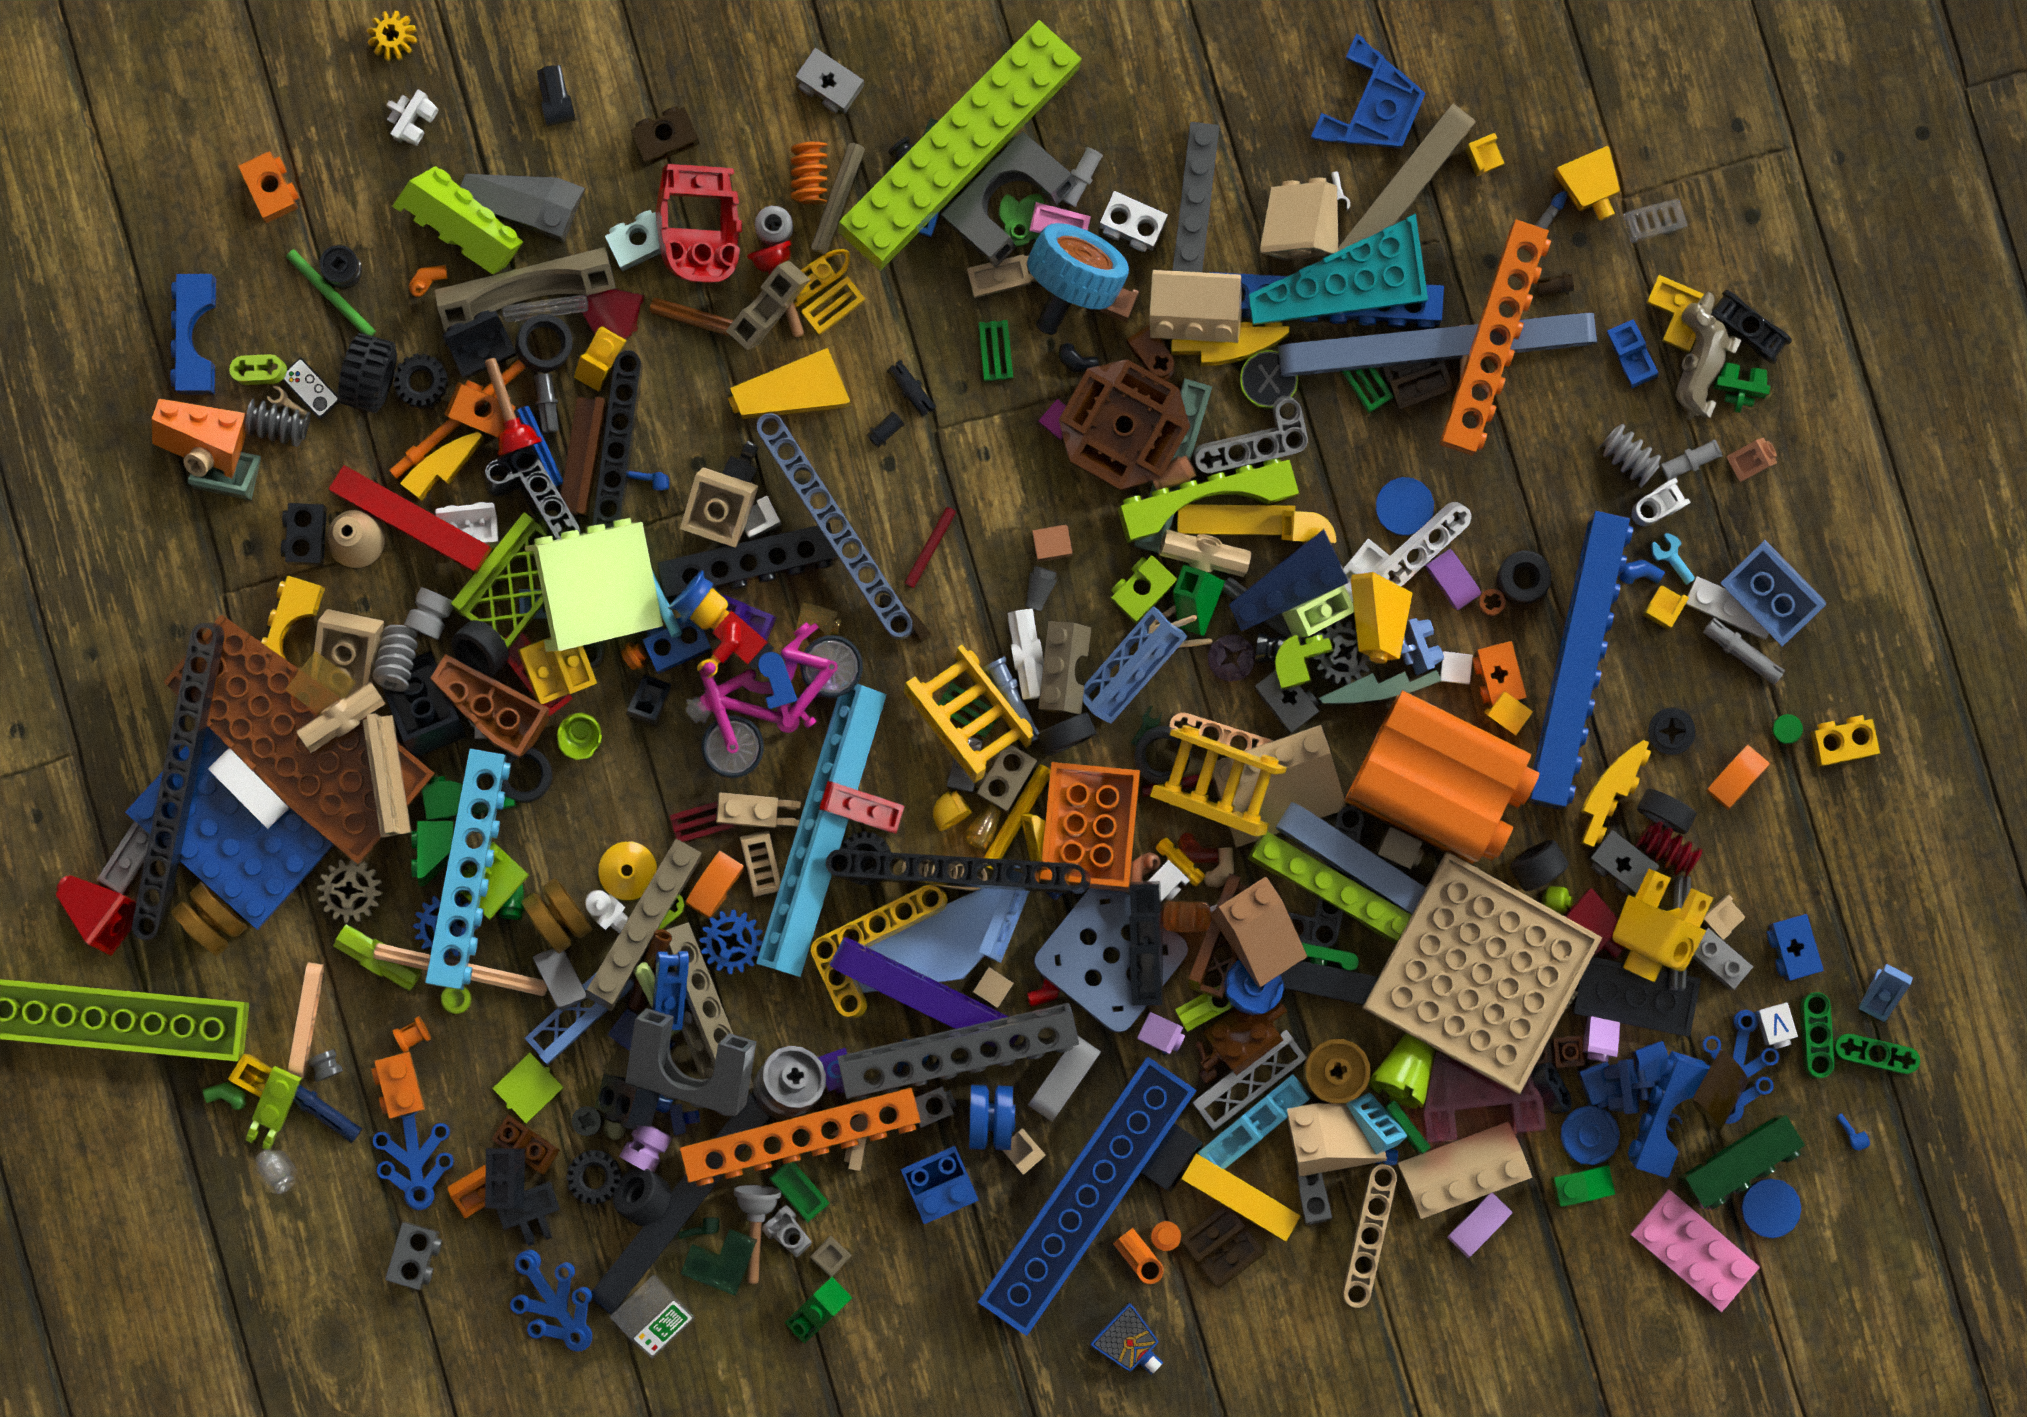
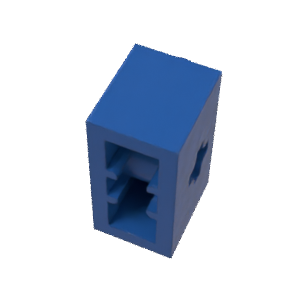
M1807 914L1769 924L1770 931L1766 932L1770 947L1776 948L1779 959L1775 960V965L1780 977L1784 976L1785 981H1790L1824 971ZM1790 940H1792L1793 944L1800 946V950L1796 951V957L1794 953H1788L1787 947L1791 946Z

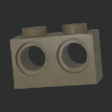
M1011 744L990 759L994 763L990 772H985L984 777L975 784L979 788L977 792L979 797L1007 813L1037 763L1035 758ZM1011 755L1018 757L1021 762L1019 769L1016 771L1006 770L1003 765L1006 757ZM994 781H1001L1006 787L1005 793L1000 797H994L989 793V785Z

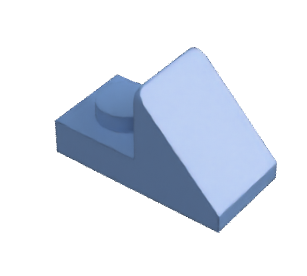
M1886 964L1882 970H1877L1860 1003L1859 1009L1885 1022L1911 985L1913 977Z

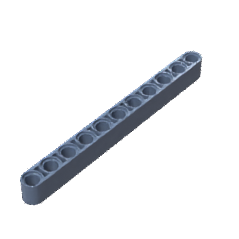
M1594 313L1519 320L1524 325L1519 339H1513L1510 349L1514 350V353L1596 344L1597 335ZM1478 324L1278 346L1281 376L1290 377L1409 364L1407 361H1411L1410 364L1462 359L1463 355L1469 354ZM1499 332L1490 333V341L1494 345H1502L1504 343L1502 334Z

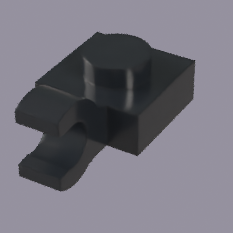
M747 441L740 458L737 459L730 456L722 474L751 483L758 470L751 466V463L759 447Z

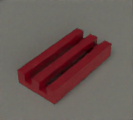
M718 801L669 815L676 839L681 842H687L735 827L733 824H721L682 836L681 830L716 821L717 814L683 824H678L677 820L716 809Z

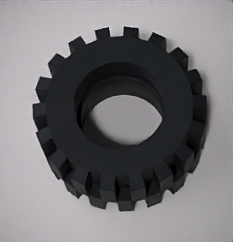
M358 333L348 347L338 383L340 404L372 413L378 412L387 398L395 372L397 351L394 342L363 333Z

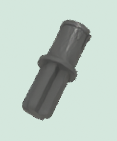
M552 374L534 376L537 393L535 406L539 408L541 431L543 433H553L559 429L556 411L558 399H555Z

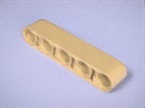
M1385 1164L1374 1166L1368 1174L1343 1285V1299L1354 1308L1363 1307L1370 1300L1397 1182L1395 1170ZM1380 1169H1385L1390 1174V1181L1385 1186H1379L1375 1182V1174ZM1374 1198L1381 1199L1384 1204V1209L1379 1215H1372L1368 1210V1204ZM1372 1227L1376 1230L1377 1239L1374 1243L1366 1244L1363 1242L1361 1237L1365 1228ZM1366 1256L1371 1262V1267L1366 1273H1359L1355 1268V1262L1359 1257ZM1356 1285L1361 1286L1364 1290L1363 1299L1359 1302H1352L1348 1296L1350 1288Z

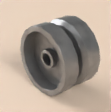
M787 1046L777 1049L759 1069L754 1079L753 1093L761 1109L767 1115L777 1120H788L804 1116L821 1097L826 1087V1073L822 1062L814 1053L803 1047Z

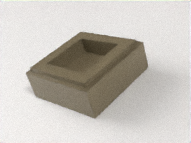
M830 1235L810 1258L830 1277H833L852 1255Z

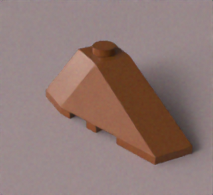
M446 654L431 676V681L493 745L517 758L524 755L536 743L549 721V708Z

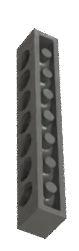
M1067 1003L837 1056L846 1098L853 1097V1099L858 1100L870 1096L872 1092L881 1090L883 1093L894 1092L899 1089V1086L907 1084L920 1086L926 1084L929 1079L940 1077V1079H950L963 1071L969 1070L971 1073L980 1072L989 1065L1007 1066L1013 1064L1015 1059L1027 1057V1059H1037L1044 1056V1053L1054 1050L1058 1053L1072 1050L1073 1046L1079 1045L1073 1013L1070 1004ZM1044 1028L1053 1030L1052 1035L1048 1038H1040L1038 1034ZM1014 1035L1024 1036L1023 1042L1019 1045L1009 1043ZM985 1042L995 1043L994 1049L989 1052L980 1050L981 1045ZM957 1048L966 1050V1054L962 1058H953L951 1054ZM927 1055L937 1057V1061L932 1065L922 1063L923 1058ZM898 1062H906L908 1064L907 1069L902 1072L893 1070V1067ZM875 1068L879 1070V1074L875 1078L870 1079L864 1076L868 1069Z

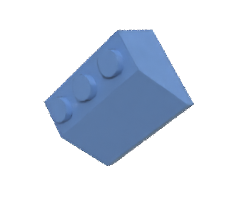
M1766 540L1755 548L1721 582L1726 590L1781 646L1786 644L1826 605L1825 600Z

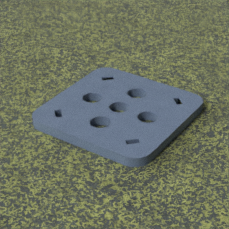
M1089 888L1038 951L1034 958V966L1040 975L1112 1032L1121 1033L1134 1023L1147 1006L1132 1005L1131 981L1126 976V970L1130 967L1129 947L1131 946V941H1127L1122 937L1121 929L1124 926H1130V895L1122 891ZM1110 899V904L1100 905L1099 900ZM1162 922L1163 946L1167 944L1168 955L1163 956L1164 985L1185 959L1188 947L1181 936ZM1089 929L1095 933L1096 941L1094 944L1085 945L1082 943L1080 933L1083 930ZM1105 949H1115L1119 954V960L1114 964L1107 963L1103 958ZM1055 956H1059L1060 966L1055 965ZM1093 970L1100 974L1101 982L1099 985L1090 986L1086 983L1085 974L1088 971ZM1122 1007V1011L1113 1012L1112 1008Z

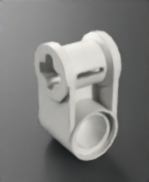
M1676 478L1656 488L1633 506L1632 518L1636 524L1640 526L1652 525L1691 503L1689 499H1685L1676 485L1678 482ZM1641 505H1649L1653 509L1654 514L1652 518L1643 517L1640 512Z

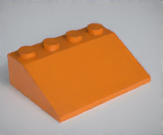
M1051 762L1042 862L1080 865L1090 875L1091 883L1089 888L1129 892L1140 770ZM1051 870L1042 871L1040 880L1051 881ZM1079 871L1071 873L1068 879L1069 884L1078 885L1081 882L1082 874Z

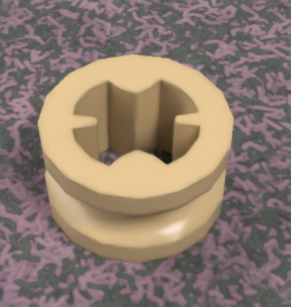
M195 447L185 456L184 465L192 475L202 477L213 467L214 459L206 449Z

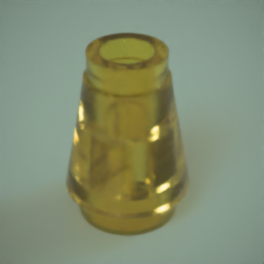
M987 804L965 831L967 834L965 841L973 847L985 851L987 846L992 845L1002 812L994 806Z

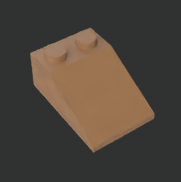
M1267 877L1262 878L1210 913L1258 988L1307 957L1285 905Z

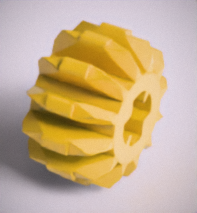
M384 11L382 12L383 21H380L378 18L372 19L377 28L371 27L367 29L368 34L374 36L368 40L369 46H376L374 53L377 56L384 53V58L387 61H390L393 53H395L398 60H401L402 54L400 51L404 50L406 53L411 54L412 49L407 44L417 43L416 37L411 35L417 31L415 25H408L410 18L407 15L400 19L399 11H394L392 18H389L387 12ZM395 30L398 38L393 37L394 41H389L386 34L389 33L391 35L390 31Z

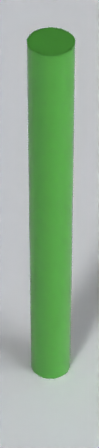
M294 249L287 254L286 258L361 333L370 336L376 333V330Z

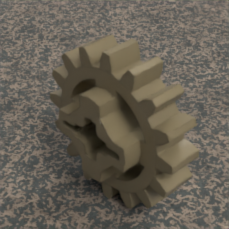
M352 859L347 866L344 860H339V868L337 869L329 865L328 868L331 874L329 876L321 875V878L326 881L325 885L317 886V889L324 891V895L319 897L318 900L328 903L324 911L330 912L334 910L333 919L335 920L344 915L345 923L350 922L351 916H354L357 922H361L362 913L370 917L372 913L369 908L371 906L379 907V903L375 901V896H383L382 892L376 890V886L382 884V881L373 880L372 878L376 874V870L372 869L367 872V863L362 862L357 867V863ZM346 872L343 880L338 884H333L338 875ZM358 873L366 878L369 887L362 886L358 881ZM350 883H352V887L363 891V893L351 894L350 899H348L347 894L337 891V889L348 888ZM331 894L337 895L341 899L342 909L334 903ZM368 898L363 906L354 910L359 900Z

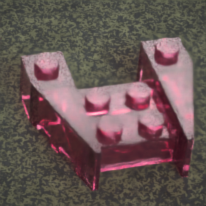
M1436 1050L1422 1112L1424 1138L1429 1145L1455 1142L1457 1140L1454 1111L1510 1105L1515 1135L1546 1130L1543 1100L1536 1089L1531 1074L1521 1093L1516 1094Z

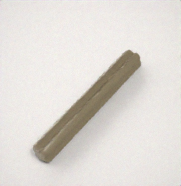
M848 144L811 244V249L817 253L826 254L865 151L864 147L859 144Z

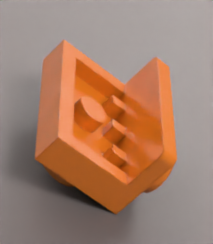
M410 1052L374 1061L376 1068H372V1075L375 1085H381L383 1096L379 1097V1102L383 1114L388 1113L389 1119H393L425 1109Z

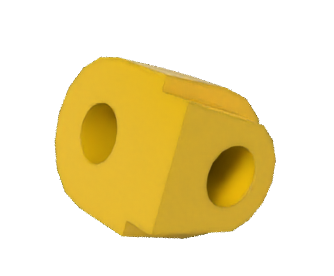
M958 790L953 793L947 791L936 801L933 808V818L939 831L951 828L973 813Z

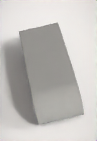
M1079 1036V1045L1073 1046L1072 1050L1064 1052L1028 1104L1029 1107L1053 1122L1101 1053V1051Z

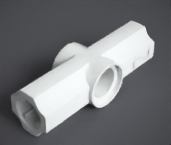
M1033 609L1008 613V622L1013 641L1011 649L1015 670H1018L1022 699L1040 698L1044 659L1041 642L1037 638Z

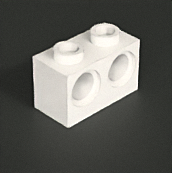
M1114 191L1100 221L1099 228L1104 230V235L1112 239L1119 240L1122 237L1131 241L1129 245L1139 251L1145 252L1146 249L1153 251L1168 214ZM1116 211H1121L1127 216V221L1120 225L1115 224L1111 220V215ZM1142 223H1148L1153 227L1154 232L1150 236H1142L1137 230L1138 226Z

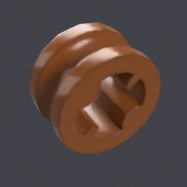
M1497 589L1484 591L1478 601L1481 612L1488 616H1496L1505 608L1506 604L1505 596ZM1492 595H1495L1499 598L1496 602H1500L1499 608L1493 607L1489 610L1486 608L1488 603H1484L1485 597L1490 598Z

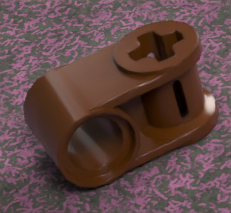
M1150 324L1126 339L1129 348L1146 370L1166 381L1173 376V357L1161 338H1150ZM1156 362L1166 363V370L1156 369Z

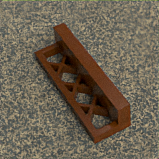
M577 397L561 489V497L574 516L588 518L607 408L605 398L596 397L595 400Z
M1229 873L1216 908L1235 897L1238 892L1241 893L1248 888V886L1240 884L1241 877ZM1212 918L1191 971L1188 988L1222 1000L1225 993L1224 981L1226 973L1238 960V956L1226 938L1220 941L1223 933ZM1228 944L1232 952L1231 959L1219 964L1215 951ZM1213 960L1215 966L1209 968L1211 961ZM1227 967L1226 972L1224 974L1222 968ZM1218 971L1222 979L1219 990L1203 985L1206 975Z

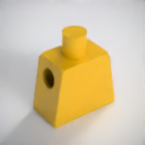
M1608 146L1556 168L1554 172L1556 178L1564 190L1568 192V196L1579 211L1593 207L1599 221L1615 214L1609 199L1617 196L1620 188Z

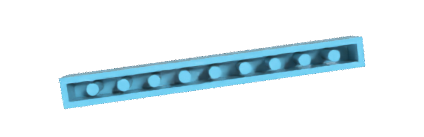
M842 681L840 690L847 687L850 682ZM856 684L852 691L837 698L756 964L801 977L832 876L826 868V859L832 851L840 849L849 821L847 818L819 809L827 781H831L858 790L887 694Z

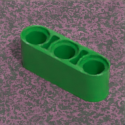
M1813 992L1803 996L1800 1001L1803 1067L1806 1074L1810 1077L1824 1078L1829 1076L1834 1069L1831 1004L1825 994ZM1813 997L1818 998L1822 1003V1009L1818 1014L1812 1013L1808 1007V1003ZM1814 1027H1819L1824 1034L1823 1040L1819 1044L1814 1043L1810 1038V1032ZM1817 1056L1823 1058L1826 1064L1824 1071L1821 1073H1817L1812 1069V1061Z

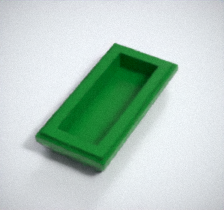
M794 1162L784 1164L769 1177L771 1182L781 1190V1193L807 1223L830 1204Z

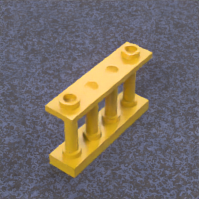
M960 645L955 656L958 661L927 683H920L916 677H913L906 682L904 694L975 784L984 777L986 761L1018 739L1026 748L1030 746L1033 738V729L1025 718L1021 719L980 668V662L975 653L971 650L967 651L963 645ZM966 671L975 682V685L945 706H938L932 698V693ZM984 694L993 705V708L962 729L959 727L956 729L950 722V716ZM1001 716L1011 730L981 751H973L968 745V738Z
M1183 725L1182 728L1171 729L1169 735L1181 739L1179 750L1169 781H1165L1163 785H1154L1150 797L1253 836L1266 835L1269 823L1261 821V816L1259 815L1271 774L1286 773L1287 767L1279 765V760L1274 757L1262 755L1260 758L1199 735L1200 730L1191 726ZM1192 744L1208 750L1196 789L1190 794L1182 791L1180 783ZM1221 754L1234 759L1222 800L1214 803L1208 800L1209 796L1206 793L1218 755ZM1248 764L1260 769L1248 811L1240 813L1234 810L1235 806L1232 804L1244 766Z

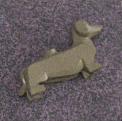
M1708 291L1698 303L1689 304L1682 313V321L1696 334L1691 354L1686 355L1682 361V368L1684 370L1676 389L1678 402L1688 411L1686 420H1691L1694 416L1699 415L1711 418L1716 402L1712 400L1706 402L1707 390L1724 365L1725 351L1736 353L1742 340L1734 336L1728 337L1723 323L1711 315L1715 298Z

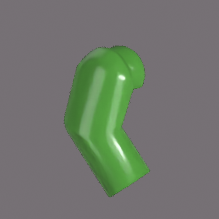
M230 1082L203 1089L206 1103L223 1099L230 1103L234 1110H240L246 1106L247 1101L244 1091Z

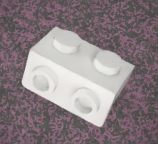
M478 502L473 505L464 506L450 505L435 510L437 517L489 545L491 548H496L499 544L498 518L494 503Z

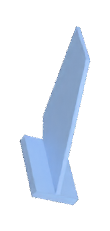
M1012 870L1010 874L1011 882L1020 881L1023 874ZM981 888L948 903L940 913L869 948L937 982L964 979L984 956L997 962H1002L1030 891ZM858 981L863 993L877 991Z

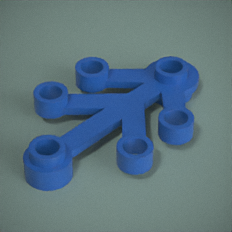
M1741 1010L1733 1017V1026L1737 1030L1732 1058L1740 1065L1749 1078L1765 1066L1776 1064L1779 1060V1053L1774 1048H1765L1760 1053V1056L1744 1066L1750 1032L1756 1029L1758 1019L1752 1011ZM1748 1016L1751 1019L1749 1027L1742 1026V1017ZM1707 1036L1702 1041L1703 1050L1706 1053H1710L1715 1060L1719 1051L1722 1050L1720 1040L1716 1036ZM1709 1039L1715 1040L1717 1044L1716 1048L1712 1051L1706 1046ZM1767 1051H1771L1775 1055L1772 1062H1767L1764 1058ZM1768 1077L1758 1078L1753 1087L1741 1094L1734 1106V1112L1729 1115L1725 1123L1737 1122L1742 1117L1746 1104L1761 1094H1769L1774 1086L1772 1080ZM1766 1080L1768 1082L1769 1088L1767 1091L1759 1089L1760 1081Z
M417 1111L399 1116L403 1118L407 1151L393 1142L387 1132L376 1133L373 1137V1144L377 1149H384L410 1169L411 1181L396 1171L395 1165L390 1161H383L378 1165L377 1174L379 1177L390 1180L405 1192L404 1198L409 1207L415 1210H423L432 1204L434 1200L433 1186L445 1170L453 1167L454 1157L447 1152L440 1153L436 1157V1165L423 1180L422 1166L439 1143L450 1136V1128L444 1123L434 1125L431 1131L432 1134L419 1150L415 1122ZM439 1126H443L446 1129V1135L442 1138L436 1135V1129ZM380 1135L387 1137L388 1141L385 1146H380L377 1143V1138ZM442 1156L450 1158L449 1166H441L440 1158ZM385 1164H388L392 1169L388 1176L383 1175L381 1172V1168ZM418 1189L423 1190L425 1193V1198L422 1201L415 1199L414 1194Z
M530 1249L518 1254L515 1258L517 1271L530 1278L546 1302L529 1299L526 1295L520 1294L511 1300V1310L516 1314L528 1311L556 1317L563 1326L549 1325L542 1319H535L527 1327L528 1334L535 1339L542 1336L562 1339L566 1346L573 1351H583L588 1348L592 1342V1331L586 1325L588 1303L592 1299L591 1291L587 1287L576 1289L572 1294V1301L576 1305L574 1319L567 1311L571 1279L575 1275L573 1265L564 1262L556 1267L555 1277L558 1279L556 1295L539 1270L541 1265L539 1254ZM523 1259L529 1262L528 1269L523 1266ZM562 1267L568 1270V1277L562 1275ZM579 1292H582V1293L585 1294V1297H586V1300H585V1301H581V1300L579 1299V1297H578V1293H579ZM517 1300H521L524 1303L523 1309L517 1306ZM534 1324L541 1327V1333H537L534 1330ZM574 1332L580 1335V1342L573 1338Z

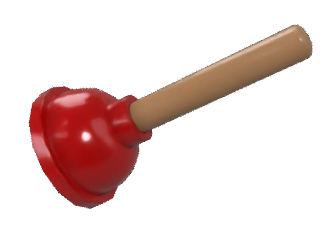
M787 240L784 243L760 249L746 256L748 260L751 259L753 265L758 270L768 272L770 276L777 265L790 260V245L792 243L791 240ZM792 302L785 311L793 336L800 337L804 334V330L794 302Z
M495 358L487 359L485 365L505 420L503 422L505 430L500 433L498 438V456L542 442L541 436L538 437L531 426L521 424L519 417L516 418Z

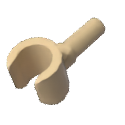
M273 386L274 389L281 393V396L277 400L267 396V399L272 404H277V407L287 406L294 412L296 409H299L300 416L305 417L308 411L292 402L283 389Z

